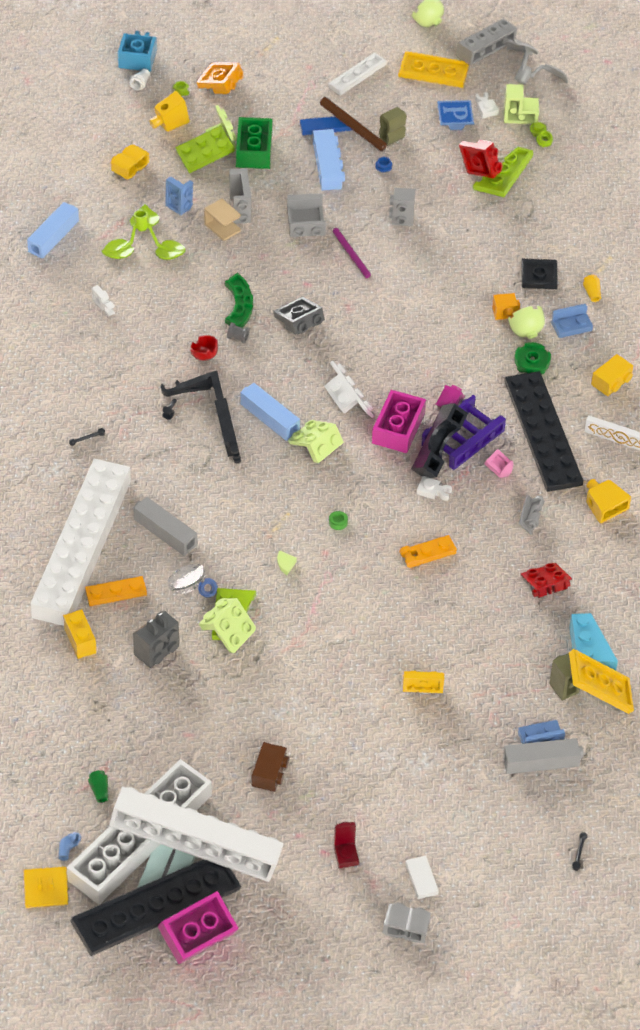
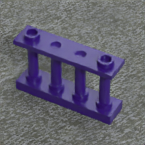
M475 395L464 399L459 407L468 414L474 415L487 426L483 429H478L465 419L462 426L474 436L470 439H465L457 432L451 436L461 444L457 449H453L446 444L443 449L449 455V467L453 470L457 469L505 431L506 418L502 415H499L496 419L487 417L475 408ZM431 427L425 429L422 433L421 446L423 445Z

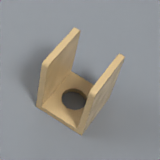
M222 198L204 208V225L223 241L241 231L233 222L240 218L241 214Z

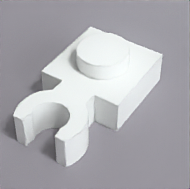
M484 92V97L476 94L475 99L477 109L482 118L496 116L499 113L494 100H488L489 95L487 92Z
M98 285L93 287L92 300L102 311L104 310L107 316L115 314L112 309L115 306L109 301L107 292Z
M422 476L417 488V495L431 499L439 496L442 500L448 501L449 494L447 493H452V486H441V481Z

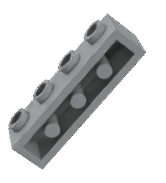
M501 19L458 42L456 56L471 66L506 47L508 40L514 41L518 28L507 20Z

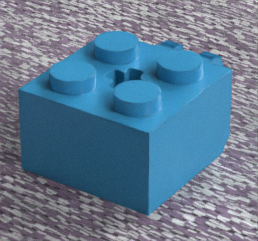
M135 31V34L123 33L118 50V68L139 71L147 69L151 72L157 52V37L150 36V32H146L144 36L140 35V31Z

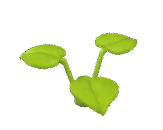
M144 204L134 212L130 219V225L133 227L130 241L127 242L124 239L112 240L105 246L102 253L113 259H123L130 256L134 252V248L131 245L133 244L136 229L139 231L149 229L156 246L159 247L155 253L160 259L170 260L183 255L186 249L177 241L165 240L162 244L158 242L152 227L159 222V216Z

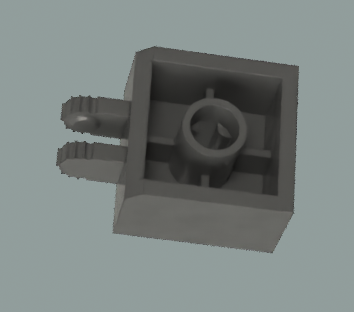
M166 611L159 612L153 619L148 620L145 625L133 632L134 655L149 668L159 664L164 657L175 652L179 647V622Z

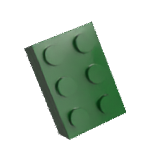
M239 117L236 168L270 169L273 118Z

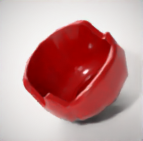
M210 335L199 336L198 341L191 344V355L200 361L211 360L217 355L218 339Z

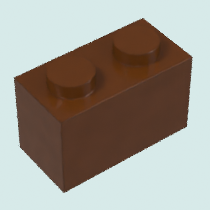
M263 742L252 773V787L276 792L277 786L283 782V768L287 769L290 757L287 756V747Z

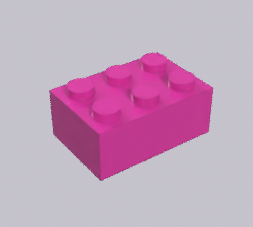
M391 389L373 427L372 444L408 453L424 418L426 399Z
M218 891L162 921L158 926L178 964L230 937L239 929Z

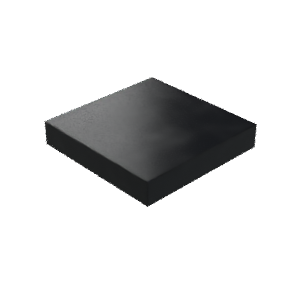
M522 258V288L557 290V260Z

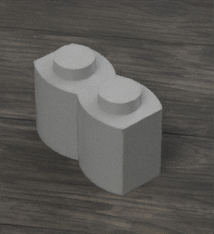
M391 903L388 906L383 934L395 938H404L416 943H425L431 913L423 908H408L402 903Z

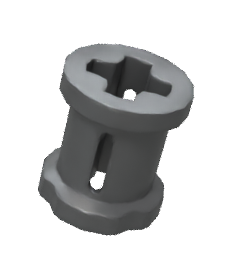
M231 323L228 328L227 338H235L241 340L242 343H246L250 328L235 326V323Z

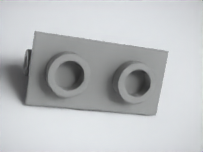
M526 495L519 520V525L530 535L533 534V530L539 524L538 521L541 514L539 511L542 510L545 502L544 498L540 495L533 499Z

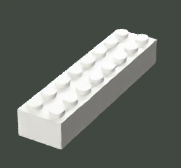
M180 759L144 794H152L160 800L171 801L180 807L197 810L212 796V782ZM110 826L67 867L68 882L100 905L160 844Z
M122 786L109 826L267 882L270 881L284 844L274 837H265L254 830L242 829L234 823H225L214 816H206L194 809L180 807L174 802L160 800L155 795L140 793L132 787L126 788Z

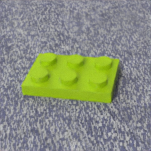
M221 125L175 147L189 174L235 152L234 146Z

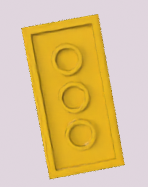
M405 51L398 77L463 88L470 65L461 60Z
M576 649L569 652L574 686L628 714L634 711L629 677Z

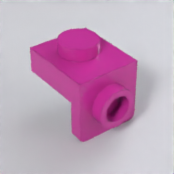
M445 385L436 405L440 408L442 405L454 403L458 405L460 399L465 397L461 392L462 389L455 385L451 387Z

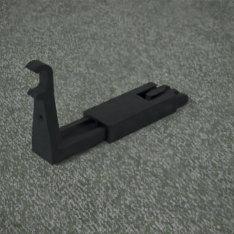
M217 371L203 374L182 383L176 380V387L165 389V385L161 384L162 394L166 397L211 390L213 387L216 395L215 406L228 457L233 456L234 463L238 464L241 462L227 399L223 397Z

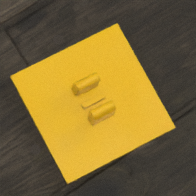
M66 866L24 869L25 908L68 905Z

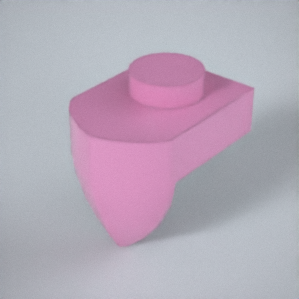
M499 449L484 463L500 478L509 476L514 466L513 460L508 459Z

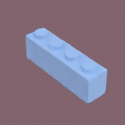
M333 129L313 131V147L321 191L342 189V182H345V172H341L343 170L342 159L339 160L341 157L340 148H337L338 136L334 135Z

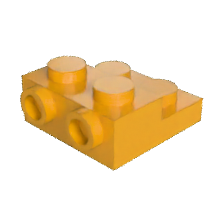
M211 63L196 83L198 88H212L214 94H229L231 90L236 88V83L243 79L244 73L239 63Z

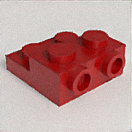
M479 140L477 143L462 141L459 144L467 174L494 179L502 171L503 165L498 160V149L494 146L493 142Z

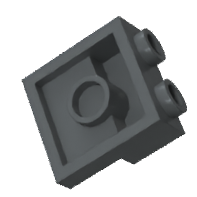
M303 296L273 311L274 317L284 322L286 330L295 335L304 333L308 328L320 325L325 320L322 307Z

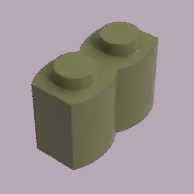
M399 107L380 115L381 127L379 129V138L386 142L387 146L405 137L407 115Z

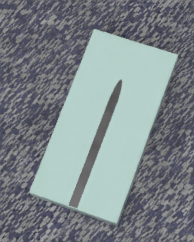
M160 844L151 853L137 888L193 864L196 856Z

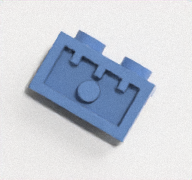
M171 176L167 178L165 206L179 215L189 211L193 206V181L189 180L182 184Z
M586 304L554 310L552 313L551 324L558 338L593 331V325L587 315Z
M557 720L518 727V735L522 744L564 740L565 731L560 729Z

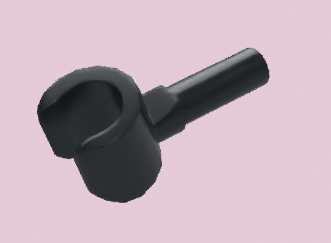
M173 399L168 406L163 407L162 411L164 413L162 417L167 420H171L174 416L175 411L172 408L177 402L176 399Z

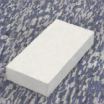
M422 856L406 860V867L417 898L422 899L438 895L439 890L427 857Z

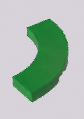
M236 273L225 281V286L231 291L235 299V306L232 312L225 318V323L229 326L231 323H235V326L243 328L252 315L253 295L247 281L239 273Z

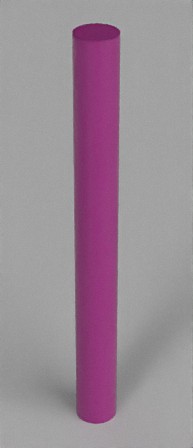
M334 228L332 232L364 277L369 278L371 276L370 271L340 230Z

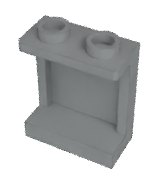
M247 168L230 169V199H234V209L241 214V217L234 221L235 224L251 223V192Z
M322 193L287 195L290 237L325 236L326 223L323 215Z

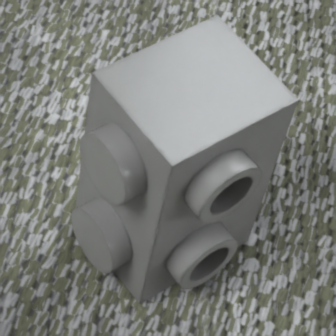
M394 188V195H390V205H393V207H390L389 218H392V225L413 226L415 189Z

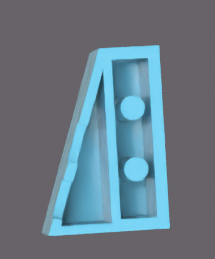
M571 614L569 630L572 650L576 649L616 671L618 660L592 614Z

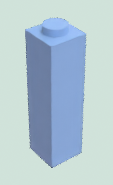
M63 202L27 239L28 252L43 259L79 222L78 208Z
M255 383L245 387L240 392V404L284 440L287 441L294 432L300 430V419Z

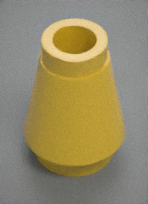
M596 275L586 276L583 279V286L592 302L600 301V279Z

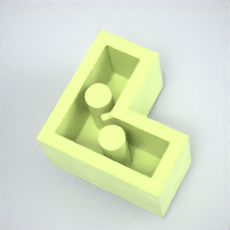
M506 84L504 123L532 124L538 122L539 98H524L523 85Z

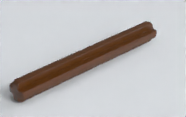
M323 97L320 100V105L379 151L382 152L386 149V142L330 99Z

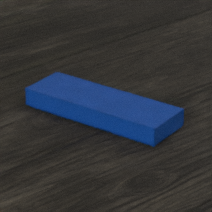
M335 116L300 120L302 136L313 135L314 130L352 131L351 128Z

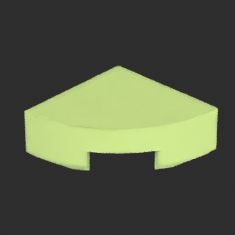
M279 551L277 562L280 570L288 575L296 564L297 558Z

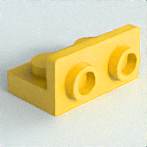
M404 671L403 692L443 693L444 673L436 671Z

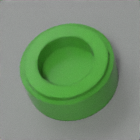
M342 511L331 513L329 516L330 527L335 530L346 528L348 516Z

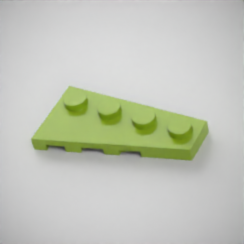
M521 147L515 148L504 158L502 171L494 179L482 177L480 182L476 181L473 184V190L505 197L534 156L533 150Z

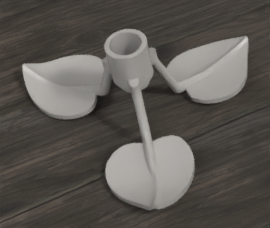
M514 39V41L508 40L507 50L524 52L521 66L514 78L516 81L526 85L530 77L533 78L540 69H545L562 78L566 84L568 83V78L563 71L548 64L540 65L534 72H531L532 68L527 66L526 63L529 55L533 53L538 54V50L518 39Z

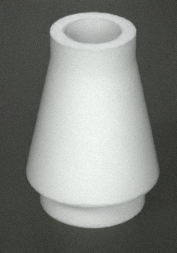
M142 69L130 78V86L137 91L144 89L150 72L147 69Z

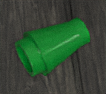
M103 770L90 773L88 783L97 802L103 803L108 801V775Z

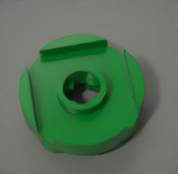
M529 342L525 343L523 347L520 348L519 346L516 349L514 362L519 372L531 373L540 371L541 375H543L550 366L551 353L545 350V346L542 344Z

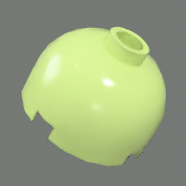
M424 0L417 7L419 9L417 13H412V18L420 26H437L442 22L444 6L440 0Z
M530 306L514 312L513 318L508 317L512 331L517 336L527 337L528 339L537 337L545 324L542 307L537 306L538 309H533Z

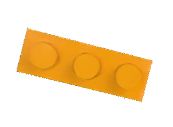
M143 576L85 587L89 607L147 596Z

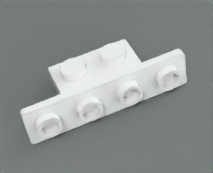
M331 361L330 364L338 375L324 387L338 407L345 414L359 403L363 410L373 418L375 416L371 411L373 407L367 400L364 401L362 399L364 394L359 388L355 389L353 385L356 383L349 375H345L346 369L341 363L337 365L334 361Z

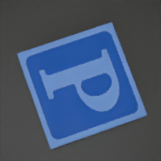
M471 100L437 101L440 125H449L450 130H463L465 125H474Z

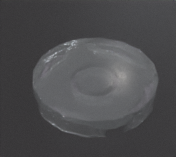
M200 564L183 566L172 573L168 579V585L171 591H176V593L190 592L198 587L197 584L200 581L201 583L204 582L206 572Z

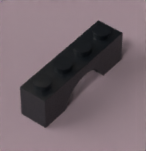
M455 403L442 405L411 468L421 477L436 478L445 462L442 459L443 449L451 436L461 429L468 415L466 411Z

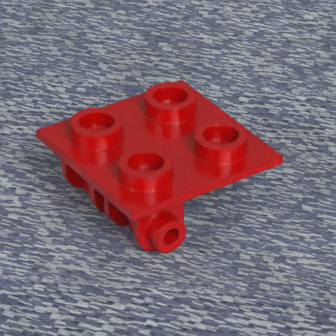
M548 563L543 567L527 570V572L520 573L534 588L532 590L533 597L538 598L546 596L547 593L550 595L552 591L557 593L568 589L570 586L569 580H572V577L557 563Z

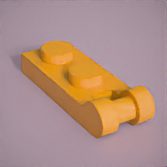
M446 535L411 547L404 546L399 552L405 558L407 567L411 568L456 554L457 548L450 536Z

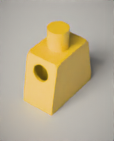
M174 91L155 105L156 116L149 120L153 129L161 125L167 132L189 123L190 119L185 100L177 91Z
M591 479L586 484V487L589 489L586 502L600 524L629 509L631 496L611 480H606L599 484L595 479Z

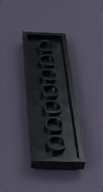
M537 371L505 377V385L546 491L550 492L583 486V478L541 372Z
M203 859L71 917L70 922L91 957L158 927L162 921L217 891L221 898L237 892L241 889V884L230 868Z

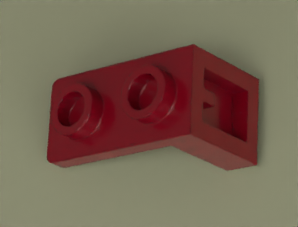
M342 822L334 826L333 848L339 869L359 865V857L355 845V822Z

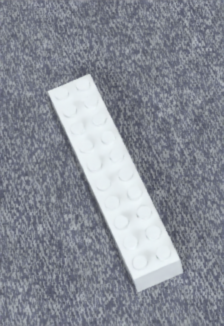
M93 459L31 601V616L33 619L64 626L63 615L77 610L85 587L89 582L130 485L131 474L129 466Z

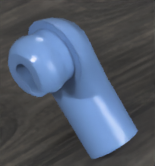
M73 832L61 839L59 860L66 861L69 859L70 850L81 841V835L78 832Z

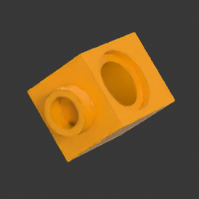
M515 293L493 295L492 309L495 320L508 319L509 316L513 318V313L520 310V302L516 300Z

